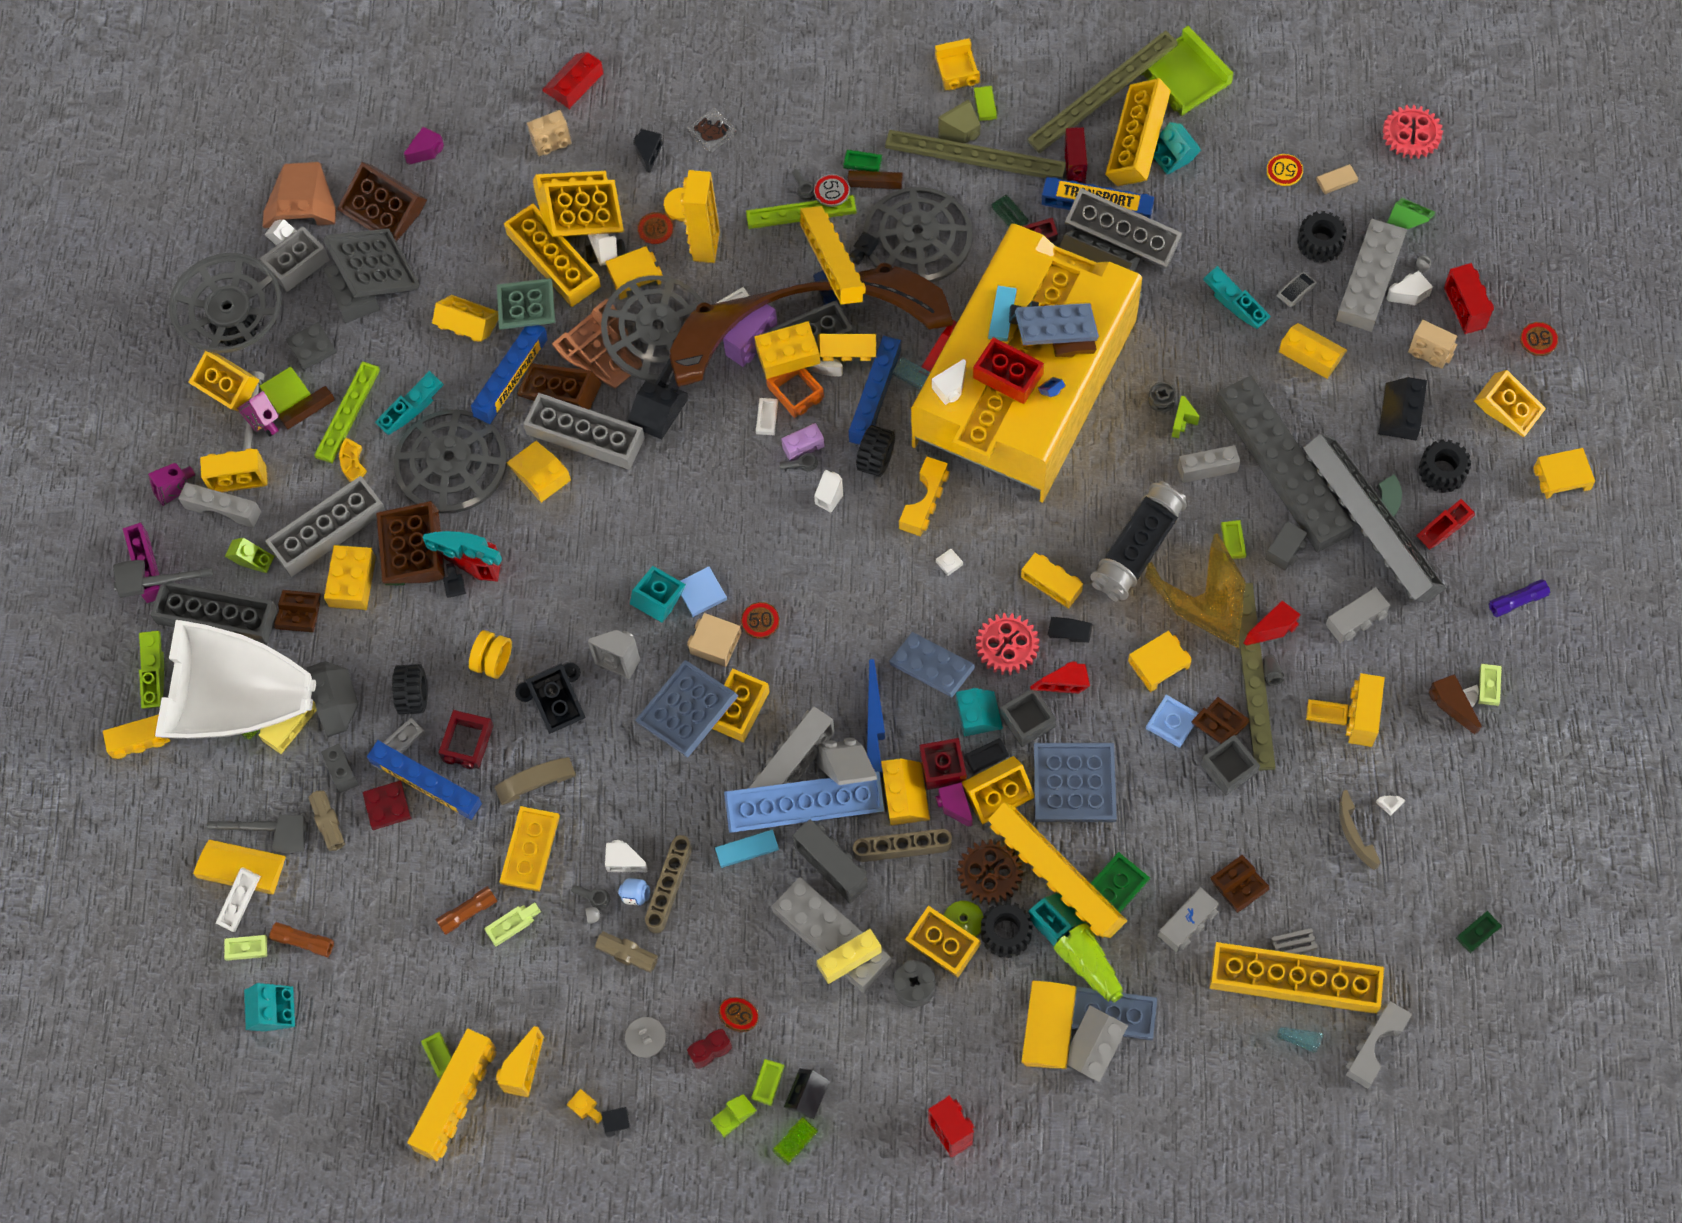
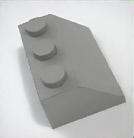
M303 226L260 258V261L273 272L278 284L286 292L290 291L330 260L325 248Z
M614 630L590 638L588 641L596 665L627 679L631 678L641 660L634 636L631 633Z
M1089 1006L1069 1045L1067 1065L1100 1082L1128 1025Z

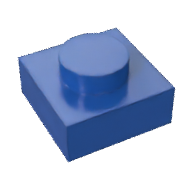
M1052 377L1038 387L1042 395L1054 397L1060 393L1065 384L1062 379Z

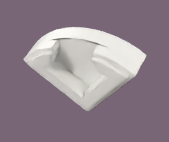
M1478 685L1463 690L1472 707L1478 700Z
M1382 796L1376 800V803L1390 816L1405 802L1399 796Z

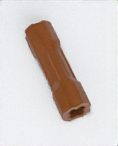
M486 886L474 894L472 898L435 920L446 935L470 917L498 901L490 888Z
M278 922L274 923L270 931V938L273 941L290 944L325 957H329L334 946L333 939L303 932Z

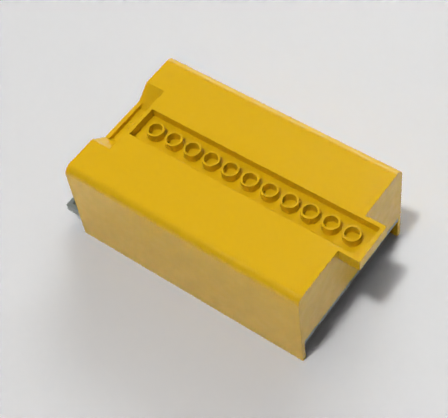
M1010 224L911 407L912 447L916 448L921 440L1040 491V502L1043 503L1136 322L1138 305L1142 297V293H1140L1141 275L1112 262L1096 263L1054 246L1040 233L1017 224ZM998 286L1017 288L1014 305L1026 307L1031 301L1039 302V306L1090 303L1099 335L1097 341H1095L1097 350L1094 354L1076 353L1074 357H1055L1053 344L1023 345L1019 326L1011 323L1008 341L1002 342L1044 363V374L1025 404L973 378V367L991 341V339H988ZM964 359L966 361V373L962 394L955 402H949L945 405L932 389V378ZM1052 377L1063 380L1065 387L1054 397L1042 395L1038 387Z

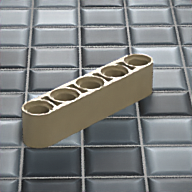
M946 829L861 838L853 844V855L859 862L943 853L950 850L952 835ZM943 837L946 838L948 842L945 844H941L937 840ZM920 840L928 842L926 846H919L917 843ZM901 842H904L908 846L904 849H900L897 845ZM879 845H886L888 847L885 851L877 849ZM865 847L867 852L861 854L857 852V849Z
M684 835L676 836L671 843L645 916L647 928L652 933H660L664 930L691 855L690 841ZM679 844L687 845L684 850L677 849ZM674 862L680 863V866L676 869L670 868ZM666 881L674 882L671 887L663 886ZM664 899L667 901L664 906L657 905L659 900ZM655 918L660 919L659 924H650L651 920Z

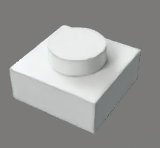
M949 549L936 559V563L947 576L963 566V561L952 549Z

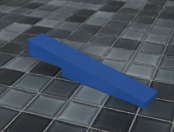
M870 659L867 756L874 771H879L880 778H883L878 740L885 739V730L875 661Z

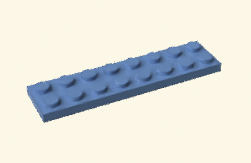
M879 771L875 772L877 780L838 785L831 778L726 791L724 796L729 833L804 823L810 819L818 821L883 812L884 803Z

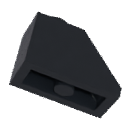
M641 129L639 134L635 135L633 144L645 170L650 173L663 145L662 136L659 133Z

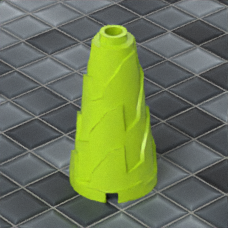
M1088 924L1078 925L1069 931L1070 935L1067 937L1064 935L1058 940L1054 950L1079 976L1085 979L1093 990L1101 994L1108 1002L1112 1001L1114 1003L1123 996L1122 986Z

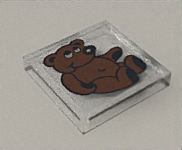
M715 107L687 127V131L709 154L737 134V130Z

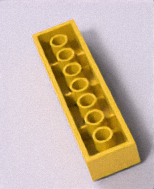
M1004 802L988 819L992 824L990 828L997 835L1000 834L1002 837H1005L1004 842L1011 849L1014 848L1020 852L1018 854L1019 858L1026 864L1029 863L1033 866L1032 871L1038 877L1047 880L1046 885L1053 892L1061 894L1062 897L1060 899L1068 907L1075 908L1077 910L1075 914L1083 922L1086 921L1091 924L1089 928L1095 935H1100L1102 938H1111L1127 922L1114 906L1014 806Z
M1216 942L1213 951L1209 989L1377 1014L1381 1008L1384 967Z

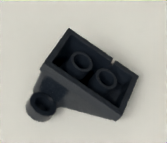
M574 662L560 663L525 679L526 682H520L515 688V695L521 702H528L534 698L549 734L586 718L570 683L578 680L581 673L580 668Z

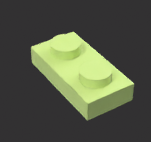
M1481 664L1478 704L1499 706L1501 666Z
M266 935L227 938L224 941V959L226 961L267 957Z

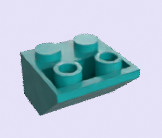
M1170 122L1159 134L1153 157L1164 172L1170 174L1189 164L1199 154L1201 148L1182 124Z
M1058 893L1044 897L1029 910L1033 925L1053 946L1064 935L1066 937L1070 935V930L1086 923V921L1083 922L1075 914L1076 910L1074 908L1068 907L1060 899L1062 896Z
M256 983L244 990L246 1030L264 1032L295 1027L293 986Z

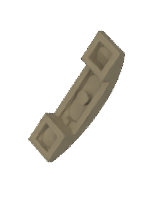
M561 758L517 773L496 785L495 790L501 805L519 799V795L554 781L560 783L575 777L576 774L570 758Z
M1344 790L1339 802V816L1344 835L1356 855L1367 866L1376 870L1381 864L1373 844L1364 846L1350 816L1353 814L1355 806L1348 791Z

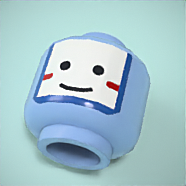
M628 878L620 885L619 896L625 904L641 906L649 900L650 887L645 880Z

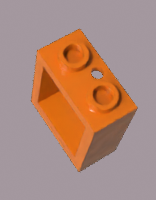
M806 368L766 379L767 388L794 418L805 414L808 408L819 404L824 398L822 386ZM798 374L813 393L793 406L779 390V387Z

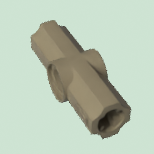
M324 790L315 791L308 798L315 814L316 825L324 837L328 850L336 851L345 845L338 826L340 825L334 809L331 808L326 792Z
M603 931L597 938L596 949L613 956L617 961L625 965H634L651 973L657 964V955L639 948L636 943L628 939L621 940Z

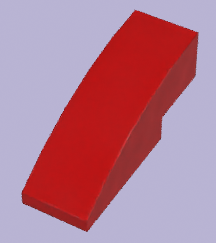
M1460 499L1448 510H1444L1416 536L1430 550L1475 516V512Z

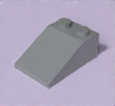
M845 738L841 742L830 740L825 741V744L818 745L819 768L838 785L877 780V775L863 745L856 739Z

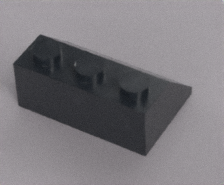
M1406 377L1385 384L1378 434L1417 440L1421 428L1427 380Z

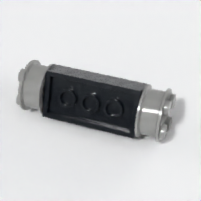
M1164 481L1152 483L1149 486V493L1141 498V503L1104 559L1100 560L1099 569L1091 574L1092 586L1095 589L1104 592L1113 601L1126 600L1128 598L1129 589L1136 586L1137 580L1173 525L1177 523L1179 519L1178 514L1186 509L1185 495L1177 492Z

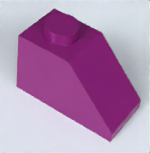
M422 127L403 153L407 164L411 165L434 159L443 150L444 143L440 134Z
M962 783L938 788V796H935L938 808L942 807L945 815L968 827L972 826L973 819Z

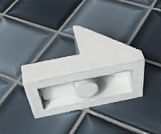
M608 233L588 235L600 266L606 265L605 261L617 257L615 236L609 237Z

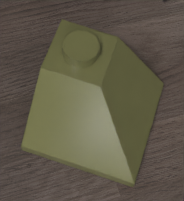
M969 99L938 117L939 139L967 143L977 139L980 135V123Z

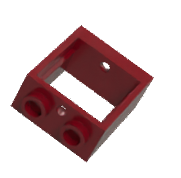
M1084 127L1066 128L1064 154L1067 181L1086 184L1087 154Z
M453 710L438 752L442 761L450 765H454V763L461 764L466 769H479L494 727L491 719ZM457 725L482 730L473 757L448 751Z

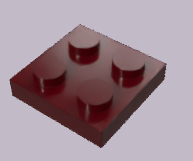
M401 780L362 792L372 830L412 819Z

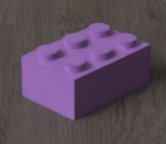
M766 304L734 326L723 338L726 356L742 367L746 363H750L757 352L754 336L768 333L769 329L777 326L776 310Z

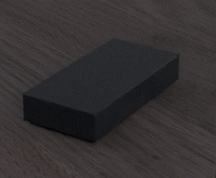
M999 738L964 754V757L974 774L1008 758L1009 753Z

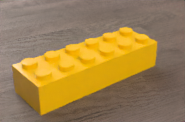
M1160 78L1129 85L1105 173L1116 186L1147 181L1171 92Z
M688 170V176L684 177L683 187L685 193L681 194V205H683L682 214L685 215L684 225H686L688 244H690L689 254H692L693 261L715 263L720 228L711 172Z
M533 203L504 223L508 237L546 279L552 278L553 287L571 307L601 287L597 273L563 236H551L540 210Z
M468 1028L465 1031L407 1142L415 1152L436 1162L446 1153V1144L449 1138L452 1139L454 1137L459 1119H463L467 1111L466 1105L469 1100L475 1097L478 1082L484 1079L488 1063L492 1062L496 1056V1047L490 1038Z

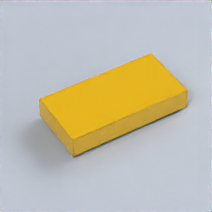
M1308 699L1306 720L1338 725L1347 724L1348 704Z

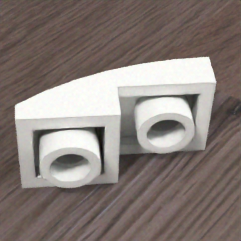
M835 358L834 361H822L820 359V364L806 368L827 376L843 375V365Z

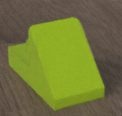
M1182 395L1171 436L1178 439L1180 432L1185 431L1186 423L1198 425L1199 422L1198 413L1187 398Z
M744 1094L726 1103L727 1107L711 1119L712 1124L723 1137H726L757 1111Z

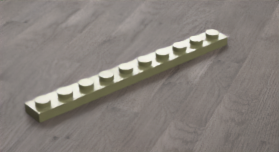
M1165 30L1027 138L1028 143L1040 154L1065 134L1066 128L1076 126L1174 49L1178 42Z
M890 129L885 143L886 149L1041 178L1056 177L1062 180L1066 167V162Z
M1253 583L1233 584L1232 589L1252 754L1260 765L1258 771L1275 770L1260 642L1247 646L1243 644L1249 631L1258 624Z

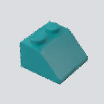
M652 566L632 590L629 604L663 623L672 612L686 584Z
M973 688L956 692V704L964 737L1003 729L994 691Z

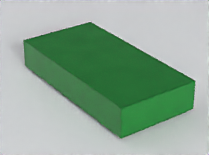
M847 150L843 168L860 171H879L882 155Z

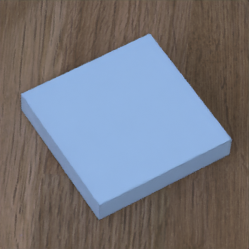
M710 567L681 580L682 583L686 584L681 597L693 617L727 600V596Z
M1165 695L1145 729L1181 748L1194 727L1191 721L1199 713Z

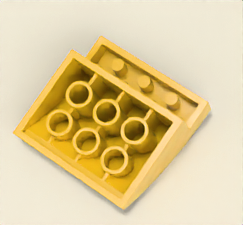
M606 171L536 174L533 178L538 206L544 223L552 237L624 232L615 180H607Z

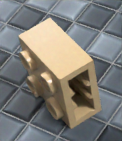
M561 110L527 122L531 141L538 156L547 155L554 150L572 144L568 126Z
M1422 320L1414 334L1408 353L1412 354L1415 358H1421L1429 362L1432 366L1443 368L1445 363L1449 364L1453 358L1454 351L1458 345L1455 343L1457 335Z
M704 613L702 618H699L696 622L694 636L691 635L688 640L687 646H689L690 654L727 667L741 636V628L737 624Z

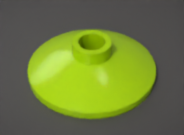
M962 900L954 902L946 909L944 913L946 918L974 937L980 934L981 921L984 916L976 904ZM964 915L968 919L966 921H961L960 917Z

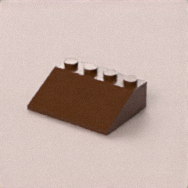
M361 162L337 210L368 230L389 229L397 242L420 215L427 199L375 166Z
M428 501L376 513L382 582L429 583L443 580L445 577L443 554L441 551L428 549L422 538L424 534L441 532L439 510L433 502Z

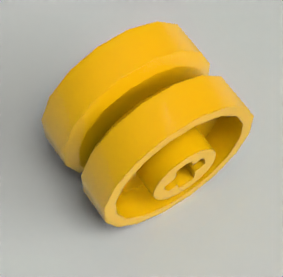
M482 630L472 646L469 657V669L477 673L485 671L486 676L498 679L505 671L511 655V638L502 635L496 638L495 633Z

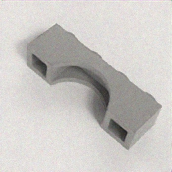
M187 482L178 498L184 509L199 513L206 510L214 511L229 517L238 524L252 528L255 527L261 513L260 508L254 501Z
M1389 1001L1387 1006H1381L1377 1013V1016L1380 1017L1377 1023L1372 1022L1366 1032L1369 1034V1037L1366 1041L1362 1039L1356 1048L1359 1052L1356 1059L1351 1057L1346 1065V1068L1349 1069L1346 1076L1367 1089L1381 1069V1065L1378 1063L1374 1053L1376 1041L1384 1036L1399 1037L1412 1016L1410 1012Z

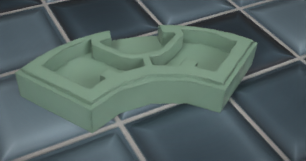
M1394 474L1378 484L1381 492V501L1393 517L1397 514L1402 500L1401 486Z

